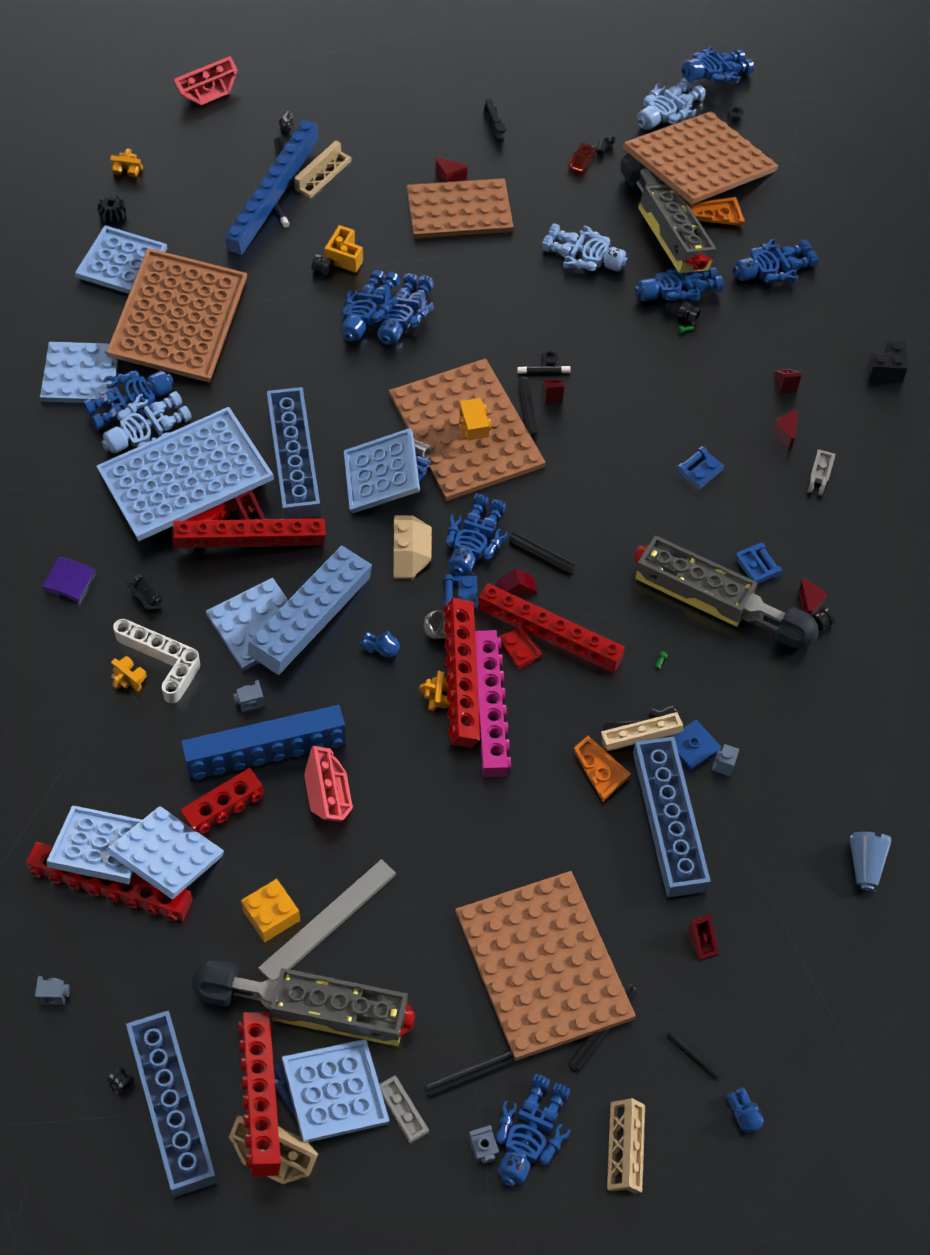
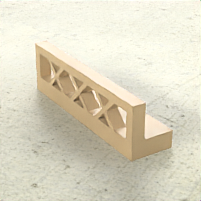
M335 140L294 177L296 191L311 199L351 162V157L341 152L340 142ZM339 157L344 160L343 162H335ZM334 167L333 171L325 172V169ZM317 177H324L322 181H315ZM314 186L310 192L305 189L306 187Z
M676 712L601 732L603 749L608 752L635 745L637 741L667 737L684 731V728Z
M632 1098L611 1102L607 1190L618 1191L626 1189L636 1194L642 1193L645 1105ZM625 1107V1113L619 1119L618 1108ZM622 1127L624 1129V1135L620 1140H618L617 1132ZM621 1149L623 1157L618 1163L616 1161V1154ZM620 1171L622 1173V1183L615 1184V1177Z

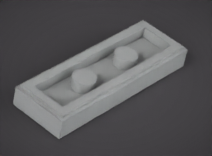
M396 1075L379 1084L383 1100L408 1142L411 1144L428 1134L429 1129Z

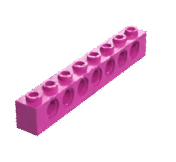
M497 630L475 631L483 777H506L507 770L511 769V757H507L506 752L510 751L509 739H505V734H508V722H504V716H507V708L502 703V699H505V688H501V682H504V672L500 671V666L503 663L502 654H498V649H501V638H497ZM493 753H498V754H500V755H499V756H494V755H492V754H493Z

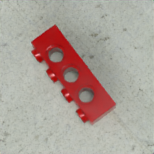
M248 768L180 809L182 819L194 832L204 834L213 825L224 822L231 814L238 813L249 803L258 801L264 795L263 785L252 770ZM240 791L245 792V793L242 794V795H238V794H237V793L240 792ZM221 802H228L226 805H220ZM205 812H210L207 816L202 815Z

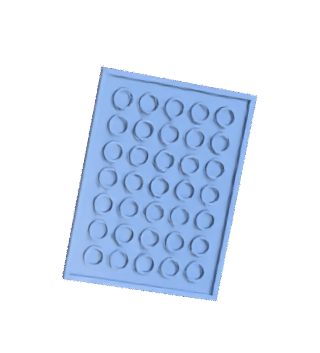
M230 407L97 465L101 477L138 541L173 526V521L189 519L274 480L273 473Z

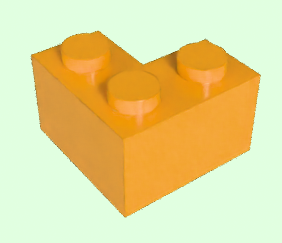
M339 225L325 247V259H333L335 266L356 273L363 262V247L355 245V230Z
M481 398L460 401L459 427L462 437H467L468 441L489 437V430L492 429L491 420L487 419L486 416L488 415L486 404L483 405Z

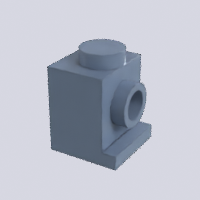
M259 680L255 681V685H245L236 689L237 693L233 694L236 706L240 705L241 712L264 707V697Z
M724 744L722 751L718 750L712 771L731 776L740 749Z
M38 976L35 994L38 1004L64 1005L65 997H69V984H64V981L57 978L43 980L42 976Z
M491 1125L469 1132V1140L476 1162L488 1164L495 1161L499 1151ZM487 1142L489 1146L484 1148L481 1144Z

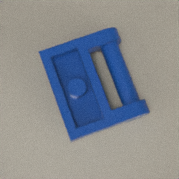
M703 446L699 447L696 453L684 463L676 466L677 472L698 489H701L724 469V465L709 454ZM702 458L704 461L690 472L688 468Z
M764 543L756 544L735 554V559L749 579L757 582V584L773 577H779L783 573L781 567L775 564L766 551ZM757 554H760V555H761V557H762L763 560L766 562V564L768 565V567L770 568V570H768V569L766 568V566L764 565V563L761 561V559L759 558V556H758Z
M445 574L443 576V583H445L443 609L453 598V585H458V599L474 602V612H477V576Z

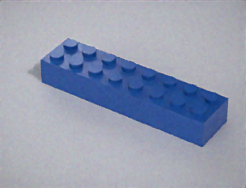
M340 705L182 740L181 742L189 779L201 780L206 776L222 775L232 770L240 771L245 767L261 766L271 761L279 762L288 757H300L303 754L310 753L313 746L339 748L346 744V733Z

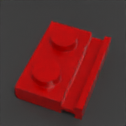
M522 625L518 629L498 637L501 638V647L518 670L534 662L535 659L542 658L541 651Z

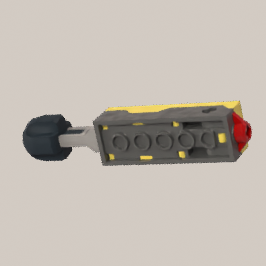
M627 152L620 162L621 173L631 187H639L643 195L638 208L679 273L709 270L717 249L685 199L670 186L659 184L654 178L655 174Z
M656 535L649 545L639 546L635 552L634 559L637 564L636 580L736 627L741 619L748 622L758 621L777 630V641L793 648H807L817 639L818 625L811 615L795 607L789 608L784 613L763 603L761 597L755 594L757 582Z
M208 961L198 967L192 981L195 994L210 1004L226 1007L230 1005L233 996L259 1000L265 1008L271 1009L272 1021L393 1046H399L400 1037L413 1029L415 1013L408 1004L407 993L281 968L278 980L270 978L264 982H257L238 978V968L235 964L223 961Z

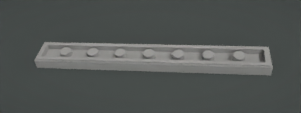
M381 859L258 967L259 971L267 979L278 980L281 968L291 969L394 878L396 872Z

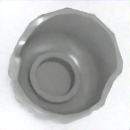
M435 610L430 612L425 617L423 623L425 633L432 639L441 640L446 638V632H444L445 615L442 611Z

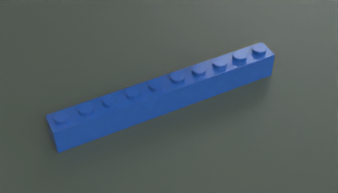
M306 120L301 121L224 236L227 250L240 255L244 253L318 141L317 124Z

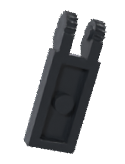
M486 99L483 110L484 115L495 137L494 139L501 142L506 131L505 124L502 123L501 117L498 116L497 107L493 104L492 99Z

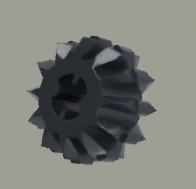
M105 196L104 200L100 199L97 205L99 217L105 223L108 221L111 223L113 221L119 222L120 219H124L126 206L123 199H120L119 196Z

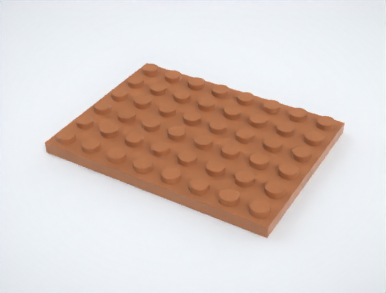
M711 112L626 141L622 147L690 204L697 203L775 172L778 168V165L771 158L764 155L761 150L750 144L748 140L740 136L737 131L731 129Z
M147 248L107 349V357L210 383L247 280V273Z
M486 358L389 390V396L407 429L410 428L413 431V437L417 441L431 446L432 454L428 458L431 463L428 469L446 501L545 467L546 462ZM481 398L483 405L486 404L488 415L486 416L487 419L491 420L492 429L489 430V437L468 441L467 437H462L459 427L460 401Z
M572 871L455 909L515 1061L589 1036L597 1031L600 1032L635 1020L636 1015Z

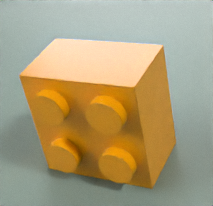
M277 879L241 900L243 912L264 943L300 921L298 908Z

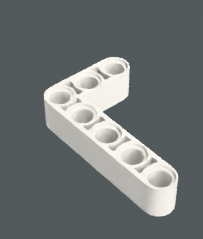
M117 620L113 628L116 640L119 643L173 666L162 684V691L166 702H178L200 669L198 651L129 620Z

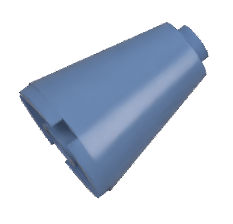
M855 832L853 836L850 835V845L856 882L858 886H861L862 890L871 891L873 887H877L891 845V838L885 834L877 837L874 832Z

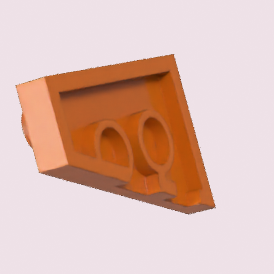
M736 197L694 204L688 203L698 221L744 226L745 220Z
M589 736L574 747L575 755L602 802L631 777L630 772Z

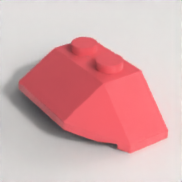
M231 56L173 80L180 95L201 106L228 95L238 70Z
M313 746L304 774L310 811L324 820L342 822L353 808L346 771L333 756L334 753L331 749Z

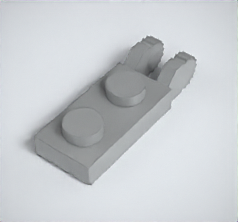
M818 449L807 492L811 493L813 491L814 482L821 484L818 493L820 496H823L836 454Z

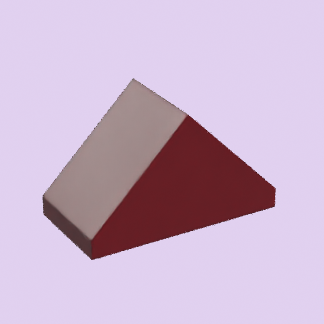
M440 157L436 158V172L443 183L459 182L467 179V164Z
M793 369L775 370L780 393L797 392L802 372Z
M560 379L542 380L545 403L563 402L564 382Z
M793 410L777 419L773 426L772 432L788 449H792L794 443L798 410Z
M252 490L234 498L241 520L265 519Z
M517 568L497 580L498 588L515 596L537 594L534 576Z
M801 579L798 590L804 612L813 615L824 604L827 592L807 579Z
M708 914L691 920L687 929V935L698 959L701 960L719 954L711 915Z

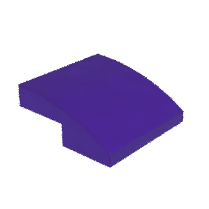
M58 557L42 589L58 597L61 594L78 603L95 569L70 559Z

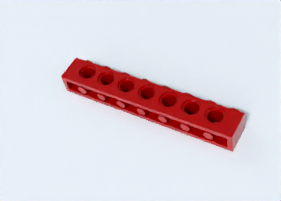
M324 519L173 521L172 537L173 548L323 546L326 530Z
M489 583L479 596V610L517 628L522 625L526 632L615 673L623 659L624 646Z
M452 598L443 609V614L445 615L444 632H446L445 649L447 651L445 665L447 666L446 683L448 684L447 701H449L447 716L450 723L448 735L451 745L473 748L481 740L474 602Z
M39 842L35 843L26 862L30 874L35 877L43 876L57 884L62 882L76 890L84 889L91 895H102L112 902L121 901L131 908L136 909L139 907L153 915L158 913L171 921L179 920L183 922L192 902L191 891L184 889L175 898L171 899L136 873H133L129 884L113 881L111 885L106 886L104 884L112 880L97 877L85 879L88 875L73 872L66 873L63 870L47 867V860L53 847ZM127 887L132 888V890L128 892L123 891ZM147 893L152 894L149 898H143V895ZM164 900H171L169 904H162Z
M269 1012L243 1013L242 1021L238 1022V1035H242V1039L239 1040V1053H243V1058H240V1071H244V1076L241 1078V1089L246 1092V1095H243L242 1107L247 1109V1114H244V1128H248V1134H245V1148H249V1153L246 1154V1168H250L251 1177L279 1176L281 1160Z

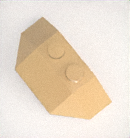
M395 515L394 579L412 580L431 561L432 527L414 516Z
M238 1115L229 1138L233 1142L243 1165L246 1166V1154L249 1153V1148H245V1134H248V1128H244V1116ZM278 1126L281 1160L279 1176L268 1177L281 1184H285L309 1176L318 1153L308 1142L304 1143L300 1136Z

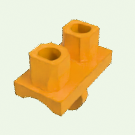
M126 149L125 153H120L119 156L111 155L110 161L113 174L121 175L123 168L128 169L127 174L129 176L137 177L139 170H143L141 160L137 159V155L132 154L131 149Z
M128 656L119 661L116 658L111 661V664L114 665V673L111 677L114 679L113 686L116 689L122 686L126 689L129 685L137 692L142 689L141 683L147 677L144 669L138 667L135 671H130L134 663Z
M438 671L437 677L432 678V680L426 679V683L421 684L419 687V691L424 694V698L429 699L428 710L434 711L437 707L446 709L449 706L447 696L442 694V691L448 692V684L446 683V678H444V672Z

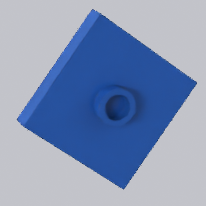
M697 720L684 727V731L671 736L675 738L680 760L690 771L716 755L718 750L721 751L722 749L718 742Z

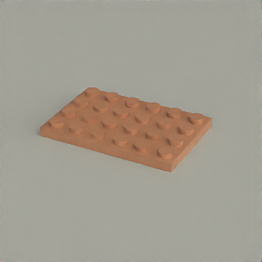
M505 178L407 185L414 239L513 232L514 227Z

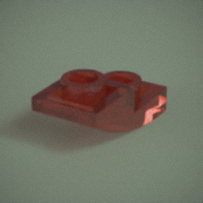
M581 142L577 152L574 151L568 166L583 172L595 155L596 147Z

